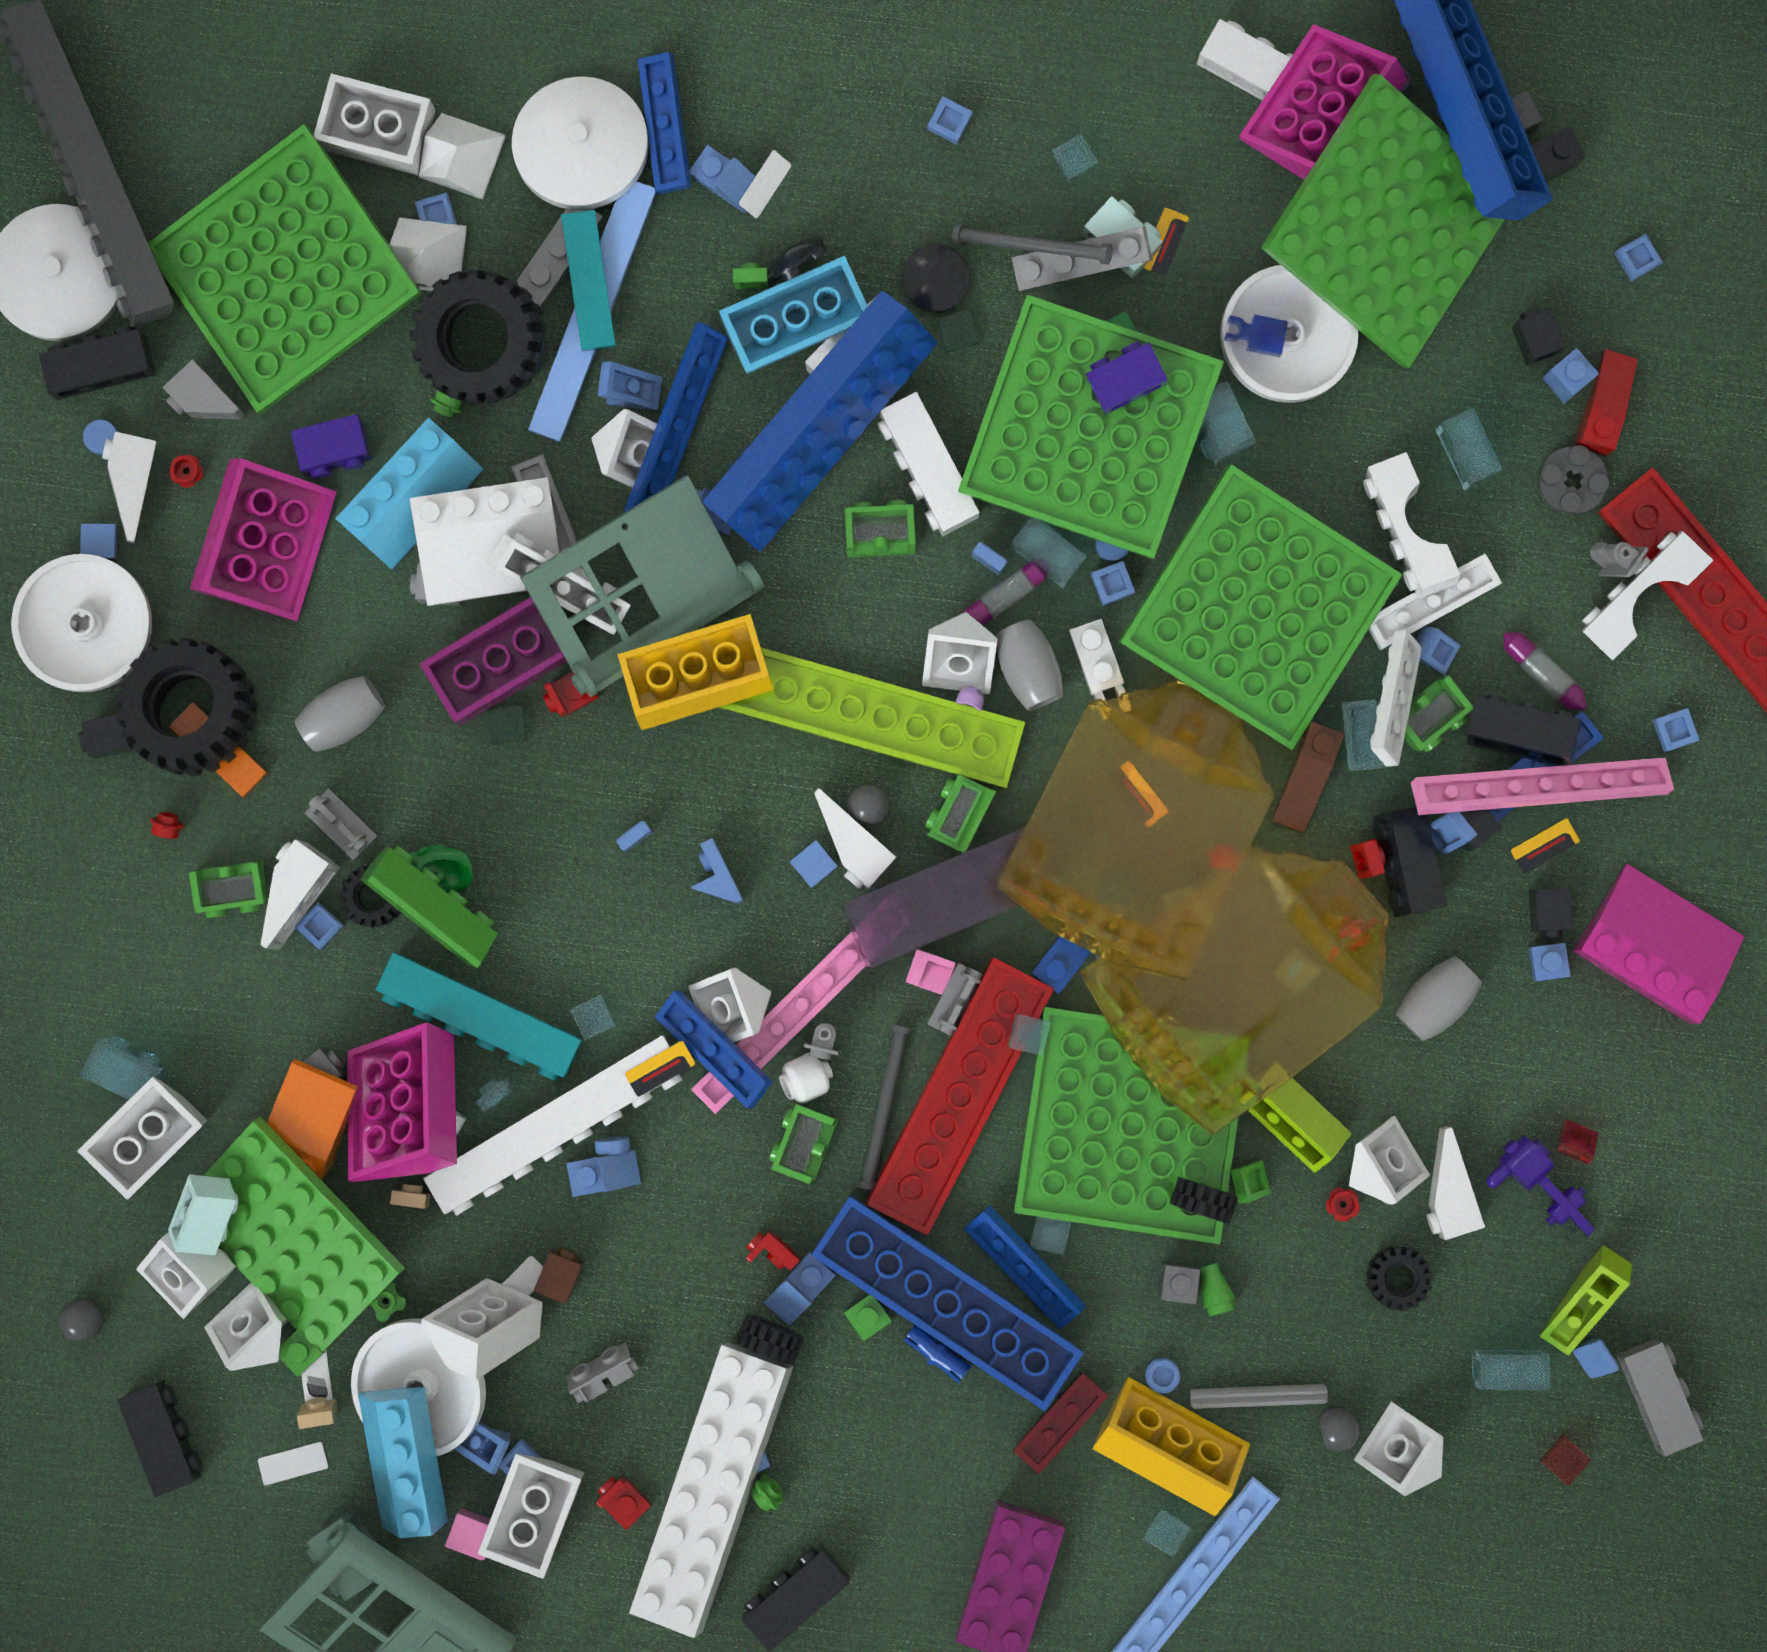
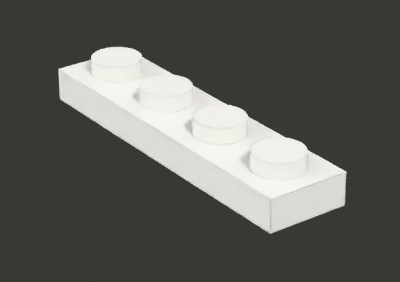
M1483 554L1458 568L1460 578L1457 585L1418 599L1416 592L1381 610L1368 629L1379 649L1382 650L1392 644L1394 631L1407 629L1411 634L1502 584L1487 555Z
M1407 629L1394 631L1392 645L1388 650L1389 661L1387 671L1382 680L1383 691L1381 701L1376 710L1375 730L1370 739L1371 750L1386 767L1398 766L1400 762L1422 647Z

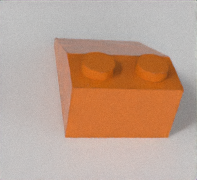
M294 1059L289 1067L267 1124L323 1180L335 1162L358 1086Z

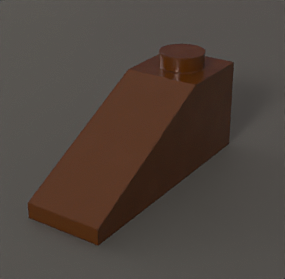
M1314 722L1309 723L1301 739L1272 822L1305 833L1335 762L1344 733Z

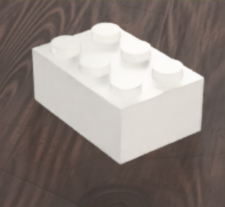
M331 73L314 137L327 152L418 175L425 135L432 127L436 110L428 98Z

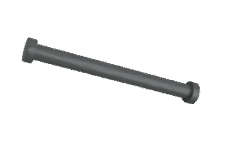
M955 224L952 231V242L956 245H962L964 242L1058 254L1099 260L1101 264L1106 265L1110 264L1113 254L1112 244L1108 243L1097 246L967 229L963 224Z
M892 1024L890 1030L894 1031L862 1180L857 1182V1187L872 1190L875 1185L907 1034L911 1035L912 1028Z

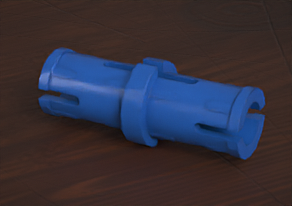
M914 1325L903 1340L928 1359L926 1362L930 1366L934 1364L955 1380L956 1383L961 1381L971 1367L970 1364L958 1357L945 1344Z

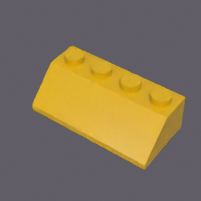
M751 614L617 654L634 714L641 730L774 690Z
M1128 1377L1102 1423L1092 1449L1216 1516L1233 1495L1250 1443Z

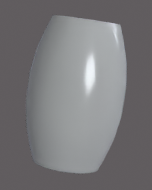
M1032 620L1015 623L996 634L998 638L997 654L1001 670L1013 694L1028 711L1041 708L1063 697L1062 675L1058 660L1049 641Z
M360 676L344 680L317 695L304 707L294 722L307 745L314 752L337 747L361 734L378 718L385 709V704L372 682L366 676Z
M1454 956L1437 964L1417 980L1404 996L1395 1015L1423 1042L1442 1033L1453 1025L1473 1003L1483 983L1470 968Z

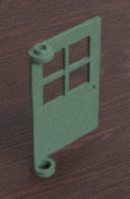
M688 475L683 476L520 577L574 673V676L571 677L573 685L581 695L587 693L590 697H593L597 692L623 677L617 654L696 631L764 589L761 577L749 561L745 560L736 567ZM619 542L637 577L605 595L588 561ZM581 566L599 600L568 619L549 585ZM642 584L659 617L628 636L610 602ZM604 607L622 640L593 659H590L572 626Z
M346 1522L343 1525L338 1524L333 1528L327 1539L329 1543L328 1555L259 1628L261 1632L292 1652H333L329 1647L353 1622L382 1641L373 1652H510L516 1640V1635L506 1628H501L357 1530L356 1526L351 1522ZM348 1565L378 1584L353 1611L324 1592ZM384 1590H387L413 1608L389 1635L360 1616ZM316 1598L346 1617L322 1643L292 1625Z

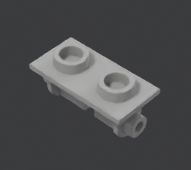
M1597 542L1591 547L1590 555L1602 567L1597 575L1630 577L1642 567L1644 563L1643 557L1649 549L1647 547H1632L1626 542L1617 544Z
M329 788L321 796H315L309 803L310 807L304 812L352 860H355L377 837Z
M958 963L927 1024L951 1036L953 1031L957 1030L956 1025L977 984L981 983L980 978L982 974Z
M829 1023L817 1026L812 1044H804L805 1048L811 1049L809 1055L826 1060L831 1059V1054L839 1055L840 1051L833 1049L836 1029Z
M626 1342L619 1346H612L606 1349L600 1357L588 1364L582 1363L576 1366L570 1374L565 1376L570 1395L573 1393L578 1403L582 1401L587 1403L608 1391L603 1379L608 1377L615 1387L635 1376V1371L640 1368L635 1358L630 1356Z

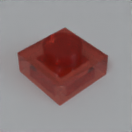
M1566 1120L1560 1130L1557 1152L1589 1165L1595 1157L1599 1133Z
M1563 1435L1540 1459V1462L1567 1486L1574 1481L1591 1461Z

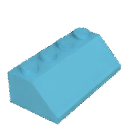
M842 256L724 308L719 313L733 348L744 370L749 374L848 330L868 306L846 257Z
M428 418L335 519L393 570L417 544L409 498L466 490L484 472V469L447 433Z
M425 1387L360 1392L358 1397L382 1529L398 1538L432 1536L448 1522Z

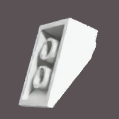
M296 839L292 844L287 842L276 856L279 862L274 867L260 944L266 949L280 950L296 929L295 926L307 914L341 868L309 843Z

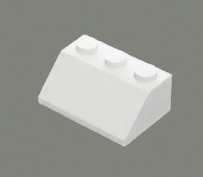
M153 1076L78 1152L128 1200L208 1120L181 1094Z
M486 1278L422 1318L421 1325L446 1367L462 1374L465 1378L476 1381L540 1338L543 1302Z
M516 1453L478 1554L544 1579L584 1472L553 1460Z

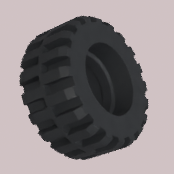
M482 270L458 271L449 274V279L447 280L439 279L432 285L434 290L431 293L425 292L419 301L423 305L420 311L414 310L411 319L416 321L415 330H410V341H415L416 349H413L411 352L414 361H420L422 365L419 371L423 377L430 379L433 382L432 386L439 392L447 393L449 397L456 400L473 403L499 402L500 399H509L517 395L518 389L526 388L532 382L530 378L534 372L539 373L543 365L539 360L541 354H546L548 345L543 343V334H548L547 325L542 323L540 318L543 312L539 304H535L532 301L533 296L527 289L517 285L518 282L508 277ZM477 304L488 305L496 309L502 315L508 333L507 345L502 357L492 367L482 370H474L461 364L456 358L451 345V332L455 320L463 310Z
M182 638L180 644L171 639L163 641L161 644L162 648L159 650L151 646L144 651L146 657L142 661L135 658L129 665L133 668V671L129 676L123 674L119 683L124 687L123 693L116 694L115 704L122 708V711L116 713L117 723L124 728L121 734L125 741L131 744L133 750L160 769H165L177 775H182L184 772L190 776L201 775L202 769H206L209 772L220 769L219 762L223 759L230 763L237 757L233 751L238 746L244 748L248 743L249 739L245 737L247 730L253 731L256 720L250 717L251 712L257 711V701L251 697L255 690L251 681L245 677V671L224 652L204 641L197 643L193 639ZM193 678L204 679L211 685L214 695L213 708L208 720L201 728L189 735L181 737L168 735L163 730L160 721V710L165 696L175 685L182 681Z

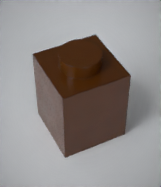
M559 1247L558 1251L551 1249L534 1292L566 1304L583 1265V1261L577 1259L579 1254L564 1247Z

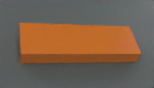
M192 702L169 727L179 737L186 736L201 728L208 720L209 715L196 703ZM238 746L233 751L237 757L230 763L224 759L220 761V769L215 772L239 795L245 798L263 780L268 772L241 746Z

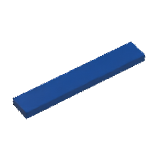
M696 322L624 513L666 488L674 481L728 340L727 336L704 323Z

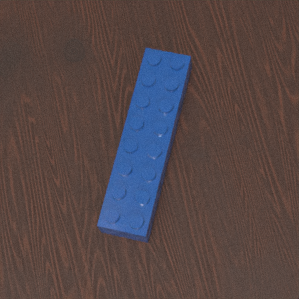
M1393 0L1400 13V23L1408 33L1413 45V55L1420 62L1425 74V84L1432 92L1436 101L1437 114L1445 123L1450 135L1449 143L1461 162L1462 175L1470 184L1477 210L1483 217L1523 220L1553 200L1471 0Z
M881 290L702 503L756 550L761 552L900 387L906 383L922 361L928 357L938 342L905 306Z
M851 1194L812 1251L811 1256L1044 1411L1047 1410L1084 1353L1081 1347Z

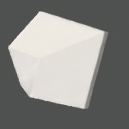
M441 113L425 135L419 177L483 200L506 135Z
M399 217L389 245L419 289L433 291L432 285L439 279L447 280L449 279V274L458 271L462 272L467 226Z
M623 409L599 430L591 439L602 474L633 488L657 423L628 409Z
M967 612L929 629L922 686L958 691L966 686H974L977 690H981L983 694L990 695L998 638Z
M739 968L729 969L688 986L694 1004L733 1043L759 1033L771 991L741 972Z
M1395 1116L1387 1119L1356 1144L1349 1181L1350 1187L1390 1205L1400 1201L1430 1176Z
M250 1283L204 1328L225 1367L233 1371L278 1362L281 1328L289 1319L283 1315L281 1309L267 1294L262 1293L258 1287Z
M1391 1402L1354 1458V1461L1406 1496L1442 1477L1443 1436Z

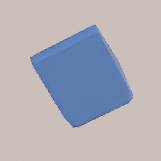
M1428 626L1422 627L1416 638V641L1422 647L1419 662L1445 675L1461 645L1439 629Z
M1592 1336L1573 1350L1577 1360L1590 1378H1597L1619 1370V1365L1604 1342L1597 1337Z

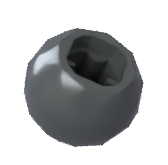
M866 783L857 786L851 791L847 798L846 808L851 817L878 825L888 815L890 801L888 795L881 787L876 784Z
M76 1299L67 1303L62 1308L58 1317V1326L61 1333L68 1340L87 1339L100 1333L103 1326V1314L94 1302L86 1299Z
M1333 1407L1319 1417L1326 1448L1332 1451L1343 1452L1353 1447L1360 1435V1424L1357 1417L1349 1410Z

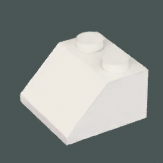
M168 1232L157 1242L136 1270L184 1319L229 1276L236 1266L231 1262L228 1254L219 1248L216 1255L175 1252Z

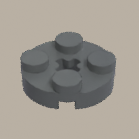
M1582 445L1558 449L1542 463L1538 481L1540 497L1550 509L1558 513L1581 515L1590 511L1601 502L1609 487L1607 470L1603 461L1594 452ZM1571 472L1573 475H1579L1581 478L1579 489H1576L1574 486L1568 488L1564 482L1568 479L1566 473Z

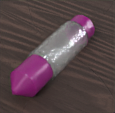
M1030 561L1022 568L1016 569L982 594L976 602L963 610L961 614L967 612L982 626L990 620L996 619L1034 591L1035 587L1046 579L1049 563L1047 561Z
M1508 632L1503 635L1504 650L1550 696L1562 703L1567 709L1585 710L1587 708L1585 692L1540 647H1536L1521 632Z

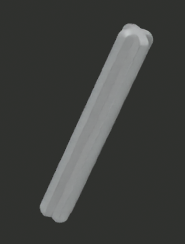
M1324 1384L1202 1388L1190 1390L1189 1397L1190 1405L1194 1409L1327 1403L1328 1391Z

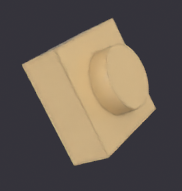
M402 1183V1189L392 1190L390 1204L425 1209L430 1206L431 1193L422 1192V1185Z
M325 1397L307 1400L305 1404H302L297 1414L299 1429L334 1424L339 1413L337 1400L326 1401Z

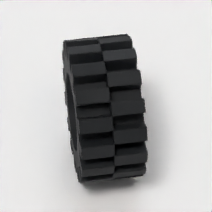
M369 866L357 867V870L347 874L349 877L343 880L341 884L343 886L342 891H339V897L342 898L341 908L345 910V915L358 925L366 927L388 925L401 912L386 900H384V903L379 908L369 910L361 904L360 891L366 884L360 880V877Z
M1178 1177L1170 1204L1230 1224L1238 1197Z
M1403 1246L1386 1247L1382 1252H1377L1375 1254L1376 1258L1373 1261L1370 1260L1368 1264L1370 1269L1366 1271V1277L1368 1278L1367 1286L1372 1292L1371 1295L1381 1304L1393 1310L1400 1309L1405 1311L1410 1307L1416 1308L1421 1300H1426L1428 1297L1426 1293L1428 1290L1431 1291L1432 1288L1430 1279H1433V1276L1429 1271L1430 1266L1428 1262L1418 1252ZM1395 1265H1405L1412 1273V1282L1404 1291H1393L1386 1282L1387 1272Z
M746 1314L736 1339L737 1343L748 1347L747 1349L751 1351H756L760 1355H765L770 1359H776L779 1362L794 1365L804 1341V1337L797 1334V1332L750 1314Z

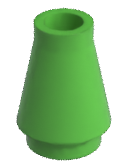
M1215 1263L1199 1268L1203 1309H1207L1209 1317L1235 1310L1234 1301L1237 1299L1223 1276L1219 1264Z

